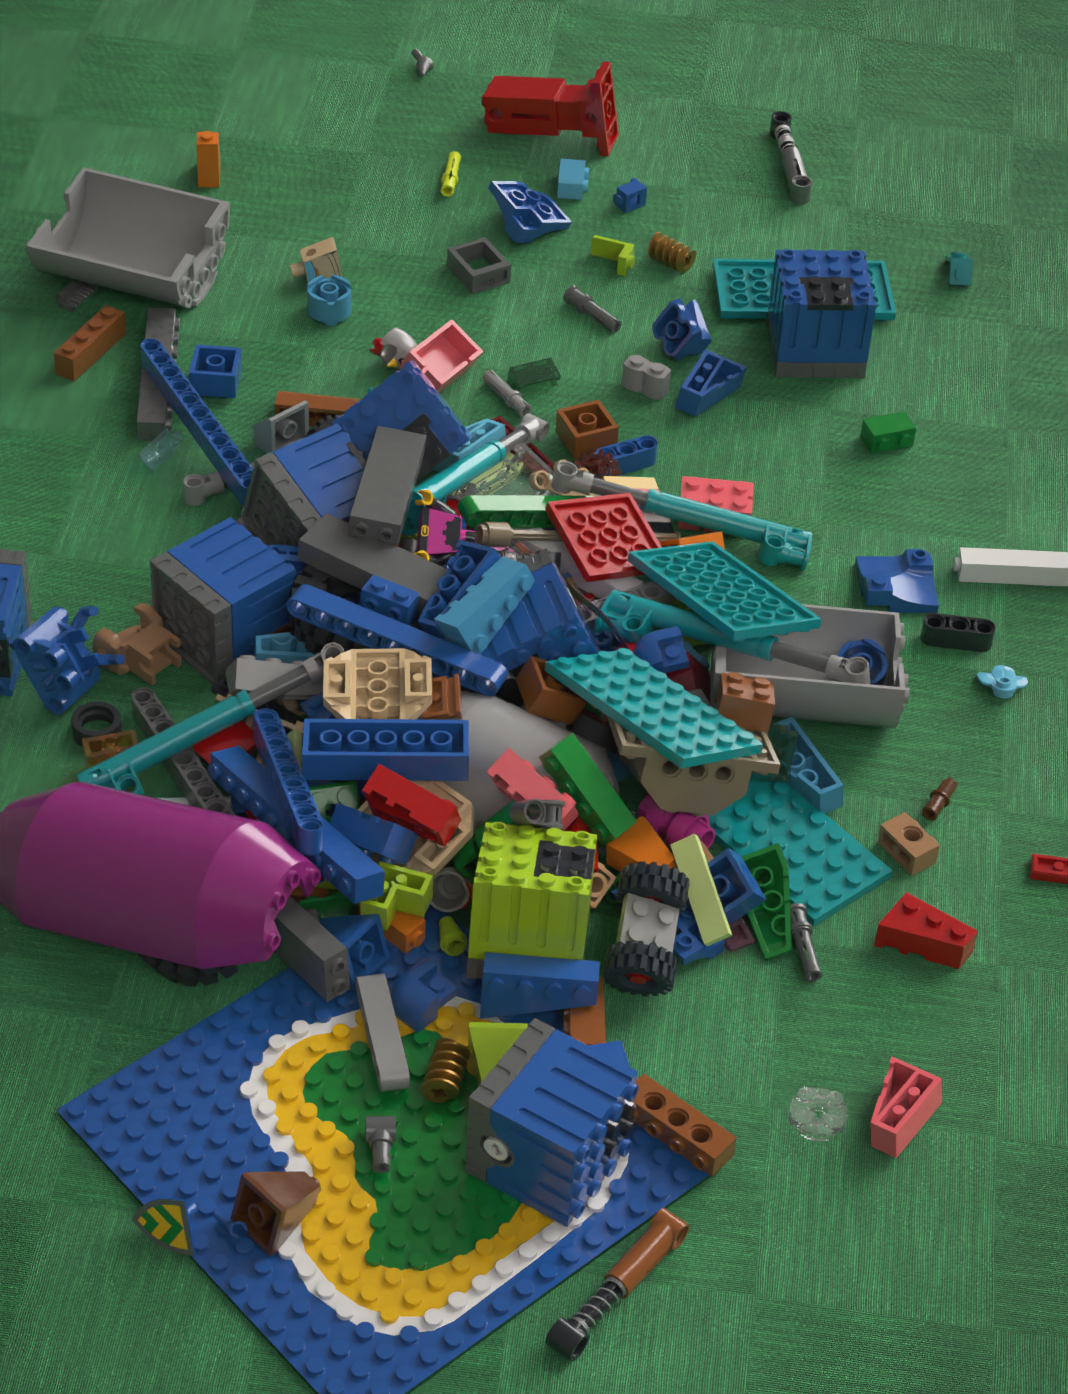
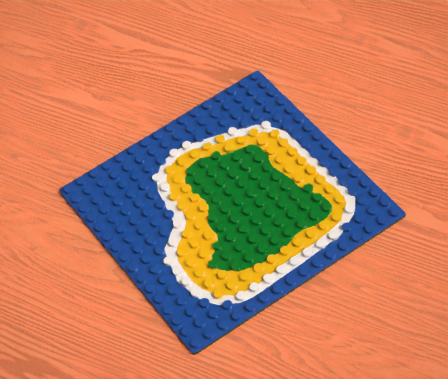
M431 904L424 916L426 920V936L423 943L405 954L386 940L390 958L372 974L385 973L390 992L393 983L401 974L421 959H429L437 964V972L458 987V994L438 1010V1017L419 1033L396 1017L409 1069L410 1088L380 1092L356 990L352 991L349 989L342 995L327 1002L292 968H288L58 1109L59 1117L141 1206L161 1197L184 1199L187 1204L194 1203L197 1206L198 1212L189 1219L196 1255L188 1256L315 1394L411 1393L652 1220L660 1209H667L711 1177L706 1172L698 1170L692 1162L682 1155L674 1153L665 1143L650 1136L645 1129L635 1123L634 1129L629 1136L630 1141L633 1142L626 1157L620 1156L611 1177H604L598 1194L594 1198L589 1196L582 1215L578 1219L573 1217L572 1222L566 1227L487 1184V1181L483 1182L465 1172L469 1097L478 1088V1084L469 1059L467 1060L468 1064L464 1070L465 1074L456 1098L448 1099L444 1103H434L424 1097L421 1088L436 1041L441 1038H449L467 1047L469 1022L528 1023L529 1026L532 1020L536 1018L555 1028V1030L563 1032L564 1021L563 1017L556 1010L480 1019L482 979L466 978L470 932L455 920V923L467 937L466 949L457 956H450L443 952L440 948V928L438 923L441 918L452 916L448 912L437 910ZM395 1116L396 1143H393L390 1150L391 1169L389 1172L376 1173L373 1170L372 1149L369 1143H366L365 1117ZM305 1171L310 1177H315L319 1181L321 1191L318 1194L316 1204L272 1256L267 1254L248 1235L243 1237L239 1232L234 1233L238 1236V1243L231 1244L228 1240V1231L213 1217V1214L219 1211L230 1222H234L230 1218L241 1174L245 1172Z

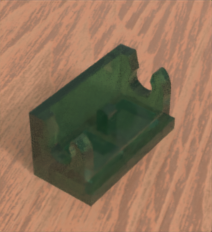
M550 357L509 367L507 384L513 390L520 393L519 390L525 386L549 381L552 386H557V380H560L561 375Z
M770 724L767 735L781 765L778 774L769 773L761 775L752 771L761 781L788 783L798 737L796 731L788 730L789 726Z

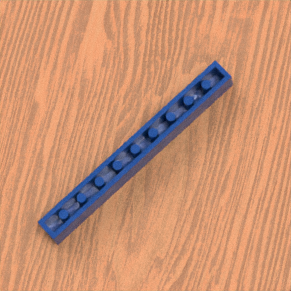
M239 745L212 752L208 766L210 777L261 822L272 826L297 849L266 769ZM321 817L324 823L323 850L315 855H303L320 870L321 875L354 904L382 896L384 893L385 871Z

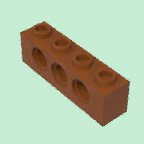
M645 1073L635 1081L639 1086V1090L634 1101L637 1108L632 1122L645 1129L650 1136L665 1143L674 1153L682 1155L692 1162L698 1170L706 1172L711 1177L734 1156L736 1136Z

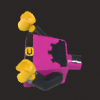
M419 490L418 493L422 494L423 500H416L415 504L418 506L425 505L426 507H422L419 512L417 552L413 554L442 567L447 564L450 556H455L458 550L456 548L458 540L475 543L476 532L462 530V517L457 516L456 511L433 497L430 490Z

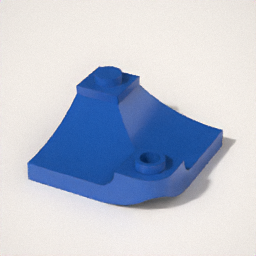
M491 181L488 187L502 211L506 224L504 230L515 243H531L533 239L548 232L568 229L572 223L548 195L531 190L523 182Z
M906 549L899 556H856L855 564L861 596L865 597L866 605H888L889 612L938 613L939 603L933 580V562L931 555L923 549Z

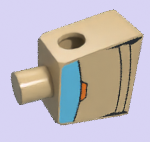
M333 237L302 248L300 250L302 262L290 265L293 278L306 275L308 283L313 278L324 275V278H331V275L343 277Z

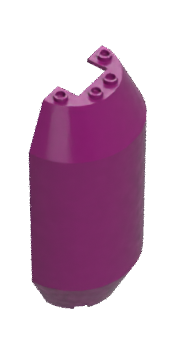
M74 782L17 799L0 813V903L24 925L199 969L268 961L281 941V936L274 922L277 914L284 908L286 900L298 884H300L304 896H309L314 887L320 882L322 876L320 870L267 823L86 782Z

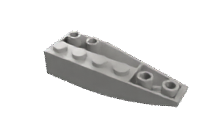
M241 655L225 671L229 694L236 695V693L244 689L249 693L302 666V661H292L291 664L281 663V659L267 658L265 661L255 660V656ZM323 678L314 683L309 681L275 699L308 700L310 697L323 692Z

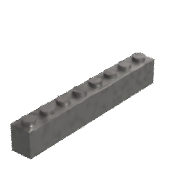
M148 308L145 339L153 338L159 340L176 363L178 358L177 345H179V332L177 331H180V318H176L175 309ZM142 367L137 415L138 441H166L167 431L171 432L172 429L171 417L173 416V409Z

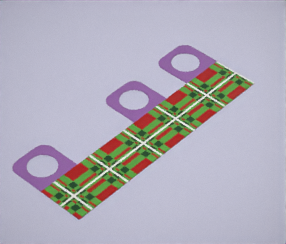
M565 580L575 600L577 599L586 611L580 605L579 607L592 617L585 607L587 606L608 625L616 639L622 643L614 632L618 634L624 642L622 644L629 649L610 618Z

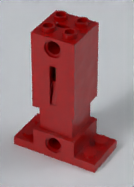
M602 62L599 70H596L594 79H589L586 85H566L565 78L494 76L481 98V104L485 108L484 123L487 125L488 133L559 136L562 130L582 131V137L597 138L596 144L600 148V156H609L619 136L611 62Z

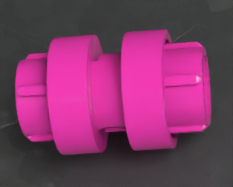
M649 794L639 806L638 816H643L647 819L661 840L665 839L666 845L671 848L670 844L692 834L698 835L700 842L702 841L707 849H709L714 841L715 830L709 825L710 819L708 815L695 816L688 812H667L660 809Z

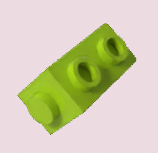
M597 235L593 236L591 254L618 261L617 275L626 276L628 270L633 269L635 264L634 244Z

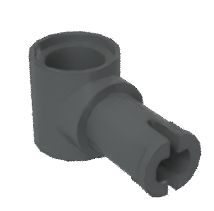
M395 1116L365 1117L366 1143H369L372 1149L373 1170L376 1173L389 1172L391 1169L390 1150L393 1143H396Z

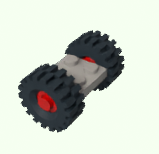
M643 861L639 862V865L630 863L629 866L625 865L623 870L621 869L616 895L618 903L622 905L616 945L612 944L607 949L603 979H605L607 984H610V987L614 989L619 988V991L624 993L628 991L631 995L638 993L648 997V994L659 996V993L665 995L668 991H672L677 966V958L673 956V947L678 915H680V912L683 913L685 911L689 889V878L683 872L678 873L679 869L675 867L670 869L668 868L669 865L666 864L660 866L657 865V862L646 864Z

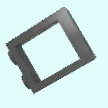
M486 237L447 248V267L471 294L510 283L511 264ZM484 258L490 265L473 270L467 262Z

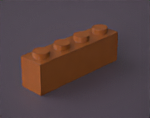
M105 305L54 352L55 374L75 382L126 335L125 312Z
M599 977L596 1005L563 1009V1033L588 1046L606 1043L604 984L601 977Z

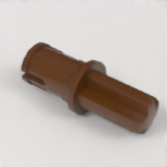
M948 777L944 779L939 787L931 792L930 800L922 808V815L926 819L936 820L941 810L949 805L950 797L957 788V782L953 781V778Z

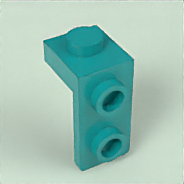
M951 252V256H945V260L950 262L948 284L971 285L973 259L967 257L968 254H964V252Z

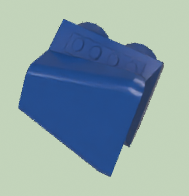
M680 298L671 301L652 324L654 337L663 341L665 353L668 356H673L676 362L689 354L699 355L703 353L712 341L696 300H692L686 306Z

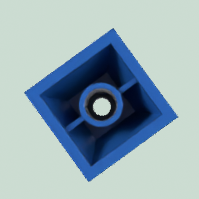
M360 914L319 919L320 924L347 947L350 990H356V977L372 975L390 958L379 914Z

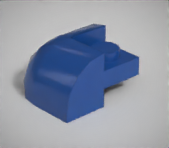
M678 626L650 632L642 636L634 647L633 654L641 660L647 661L651 667L659 672L667 673L689 668V660Z
M421 959L396 979L390 990L395 1016L417 1033L438 1017V1010L458 994V987L437 972V964L429 959Z

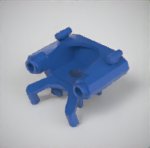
M83 606L79 608L70 626L67 625L68 612L62 607H53L10 643V648L16 651L20 664L40 699L45 703V709L51 710L54 714L61 715L100 680L101 672L97 666L121 665L125 662V657L121 654L91 653L84 645L83 641H87L89 637L83 627L89 616L98 614L96 606Z

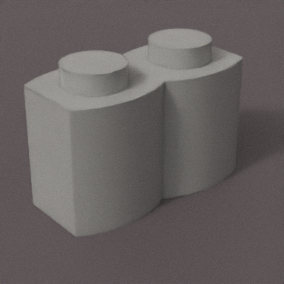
M630 355L623 363L622 386L633 392L643 393L645 396L655 400H662L668 394L671 378L670 368L661 363H651L640 355Z

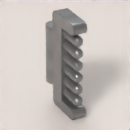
M72 280L56 294L58 307L74 312L75 308L81 302H84V299H87L91 293L97 292V285L81 281L77 283L75 280Z

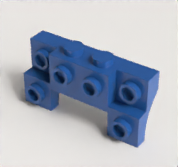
M617 889L611 892V899L613 901L616 900ZM688 898L685 911L683 913L680 912V915H678L673 952L681 958L683 966L699 958H714L724 951L725 944L723 939L710 946L704 945Z

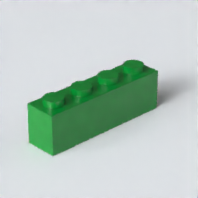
M574 733L563 738L538 757L543 763L544 769L551 774L559 785L562 794L565 792L576 801L575 808L579 813L578 816L585 821L592 834H597V841L602 846L618 838L637 822Z

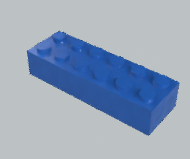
M304 719L302 772L305 780H369L378 764H381L410 781H468L469 720Z

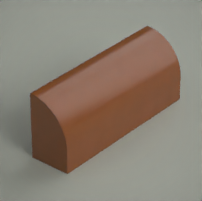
M278 391L275 401V415L306 400L309 408V426H314L321 418L324 419L326 416L331 415L333 418L335 415H344L347 409L361 399Z

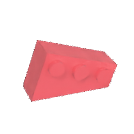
M508 747L487 771L497 789L511 801L514 799L516 802L530 799L565 801V807H562L561 824L564 825V830L562 831H565L579 815L575 808L576 801L565 792L560 794L555 789L557 786L548 777H541L531 763L525 759L522 760Z

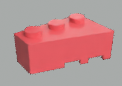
M891 1056L889 1070L883 1081V1089L878 1097L871 1119V1147L897 1158L941 1105L942 1078Z

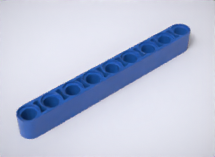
M307 584L300 585L286 603V608L292 616L371 649L405 648L417 653L421 657L427 656L432 661V674L439 677L446 676L447 678H453L454 674H458L461 686L483 695H495L508 676L506 667L495 660Z
M263 708L254 712L253 739L297 850L306 855L318 854L323 850L324 823L279 715L272 709Z

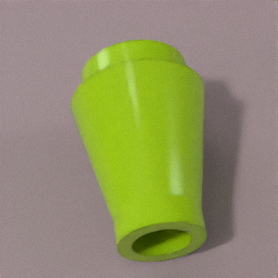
M450 916L441 918L438 923L440 928V948L450 956L460 955L466 949V935L455 923L454 918Z

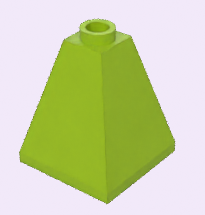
M469 1022L467 1048L470 1051L469 1059L478 1087L503 1055L512 1047L522 1032L526 1030L528 1023Z

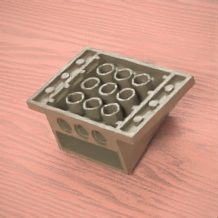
M607 716L619 750L617 756L660 809L670 813L680 811L688 812L695 816H703L704 814L715 815L746 795L752 771L761 775H767L769 773L778 774L781 764L767 733L763 731L740 727L744 731L752 733L754 738L763 743L761 754L681 769Z

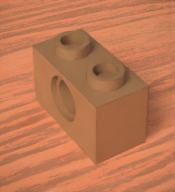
M906 812L880 825L877 843L911 876L936 864L940 845L934 837L930 836Z

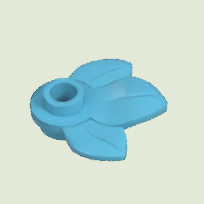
M1004 665L995 666L992 669V673H977L978 681L983 685L991 687L993 694L999 698L1012 697L1016 689L1024 688L1028 683L1026 677L1015 676L1014 670Z

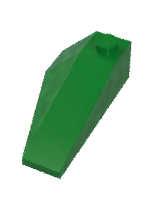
M779 843L741 856L766 898L764 902L747 913L766 961L792 951L789 867Z

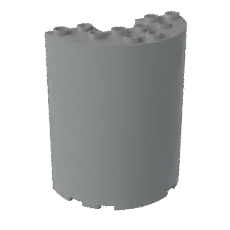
M83 167L80 173L75 176L70 187L66 188L64 192L67 210L63 217L58 220L53 231H51L50 220L46 219L41 227L37 228L33 238L26 244L25 251L32 265L38 271L191 308V305L197 306L203 301L218 274L216 270L218 258L223 259L226 242L223 239L226 229H229L230 202Z
M802 604L822 619L821 627L811 629L809 632L797 631L790 632L784 636L772 635L778 637L780 643L828 657L832 654L838 656L842 646L849 641L873 640L882 646L888 661L886 679L883 686L838 682L835 679L826 677L823 672L776 658L770 662L760 659V657L756 658L716 645L712 647L710 704L713 708H715V697L721 673L728 674L730 672H736L752 679L756 677L765 678L773 683L775 708L772 717H793L794 719L896 728L901 712H904L905 703L909 701L908 674H904L902 657H898L899 650L904 651L905 635H903L904 623H900L899 613Z

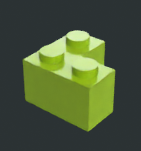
M380 861L378 865L385 871L384 893L382 896L360 902L361 915L379 914L382 928L388 931L397 910L424 917L433 898V875Z

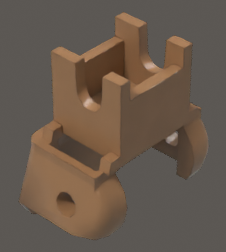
M140 603L134 607V612L140 615V625L132 626L117 634L107 628H102L94 636L92 650L93 653L121 654L125 657V662L121 665L97 666L98 668L117 673L118 675L131 671L153 686L156 683L155 675L170 664L176 667L182 665L181 655L169 646L171 644L178 648L181 646L180 638L163 628V618L159 616L152 606Z

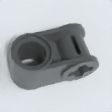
M539 799L517 801L511 807L510 817L519 826L530 825L536 828H558L564 830L561 820L562 807H565V801ZM527 808L529 810V817L527 816L526 812Z

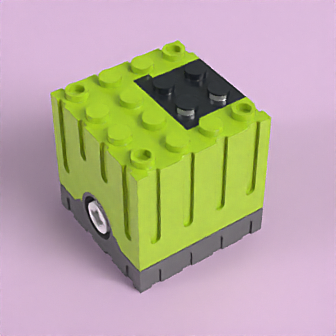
M503 822L485 823L473 884L466 978H483L485 952L584 960L597 834H590L585 831H562L558 828H534L530 825H507Z

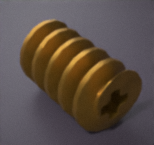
M656 232L653 235L648 246V255L651 259H656L659 263L670 266V268L677 270L679 273L687 272L692 267L696 258L695 250L690 251L689 246L683 247V243H676L675 239H669V236H663L661 232Z
M441 1038L436 1041L421 1088L424 1097L434 1103H444L448 1099H454L458 1096L462 1078L465 1074L464 1070L468 1064L467 1060L470 1057V1051L466 1046L449 1038Z

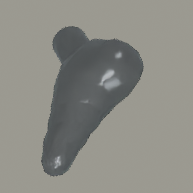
M414 49L411 52L417 60L416 64L421 77L428 70L433 69L434 63L431 58L423 56L418 49Z

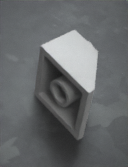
M305 400L255 425L254 444L265 453H269L303 439L309 431L308 402Z

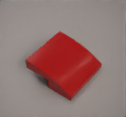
M243 720L191 746L209 764L212 752L239 745L251 755L257 749L253 739V730Z

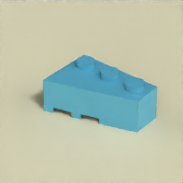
M487 418L466 426L465 428L469 430L473 437L432 470L440 472L489 441H499L506 436L505 424Z

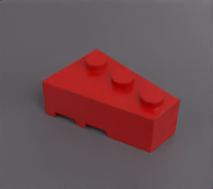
M378 764L362 789L373 816L396 823L417 833L419 837L445 847L461 822L457 807L453 802L438 797L381 764Z
M906 892L878 924L874 946L883 948V945L897 948L900 949L899 953L908 955L911 952L926 956L925 960L960 969L973 953L978 930Z

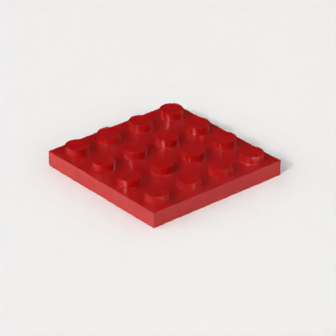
M631 493L551 501L545 507L547 514L586 582L646 575L628 562L629 552L662 548Z

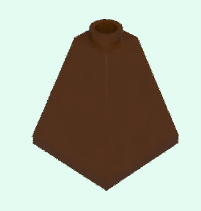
M305 1171L245 1172L241 1174L230 1219L234 1222L240 1221L245 1223L248 1230L247 1235L267 1254L272 1256L316 1204L318 1194L321 1191L320 1183L315 1177H310Z

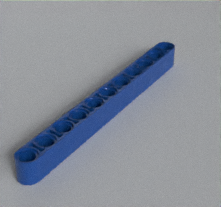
M153 338L143 340L140 344L142 367L235 497L244 506L253 468L161 342Z

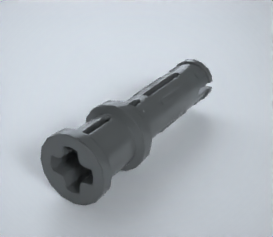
M572 285L566 290L563 296L565 303L575 306L579 313L588 314L612 333L619 331L622 322L595 304L590 295L583 294L576 285Z
M794 903L790 905L791 939L795 941L805 980L808 982L817 981L822 977V972L819 968L816 952L811 940L813 928L806 918V906L801 903ZM806 949L810 958L809 960H807V956L805 953Z

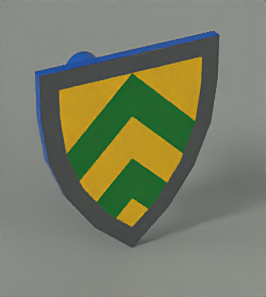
M161 1197L144 1204L132 1217V1221L139 1229L160 1246L176 1253L190 1256L196 1255L189 1220L198 1212V1208L194 1203L187 1204L184 1199Z

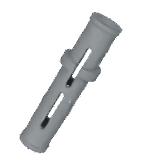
M488 370L484 373L482 377L483 382L489 385L505 401L507 407L513 408L522 418L527 413L531 414L532 406L522 398L521 393L513 390L493 370Z

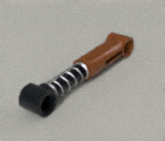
M660 1209L653 1217L645 1233L604 1276L603 1287L597 1288L595 1296L588 1298V1304L581 1305L580 1312L574 1313L568 1319L563 1317L558 1319L548 1332L545 1343L568 1360L575 1361L587 1346L590 1328H595L597 1320L603 1319V1314L606 1311H611V1305L614 1302L618 1303L619 1297L627 1298L671 1249L675 1250L683 1243L689 1232L690 1224L667 1209Z

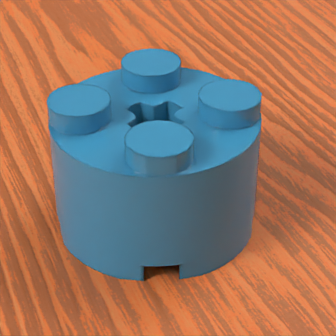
M324 275L310 280L307 286V315L332 327L337 325V322L343 321L351 315L352 290L351 284L347 279L338 275H331V278H324Z

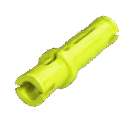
M456 151L448 154L446 170L441 178V193L446 197L454 194V188L458 183L457 174L461 155Z

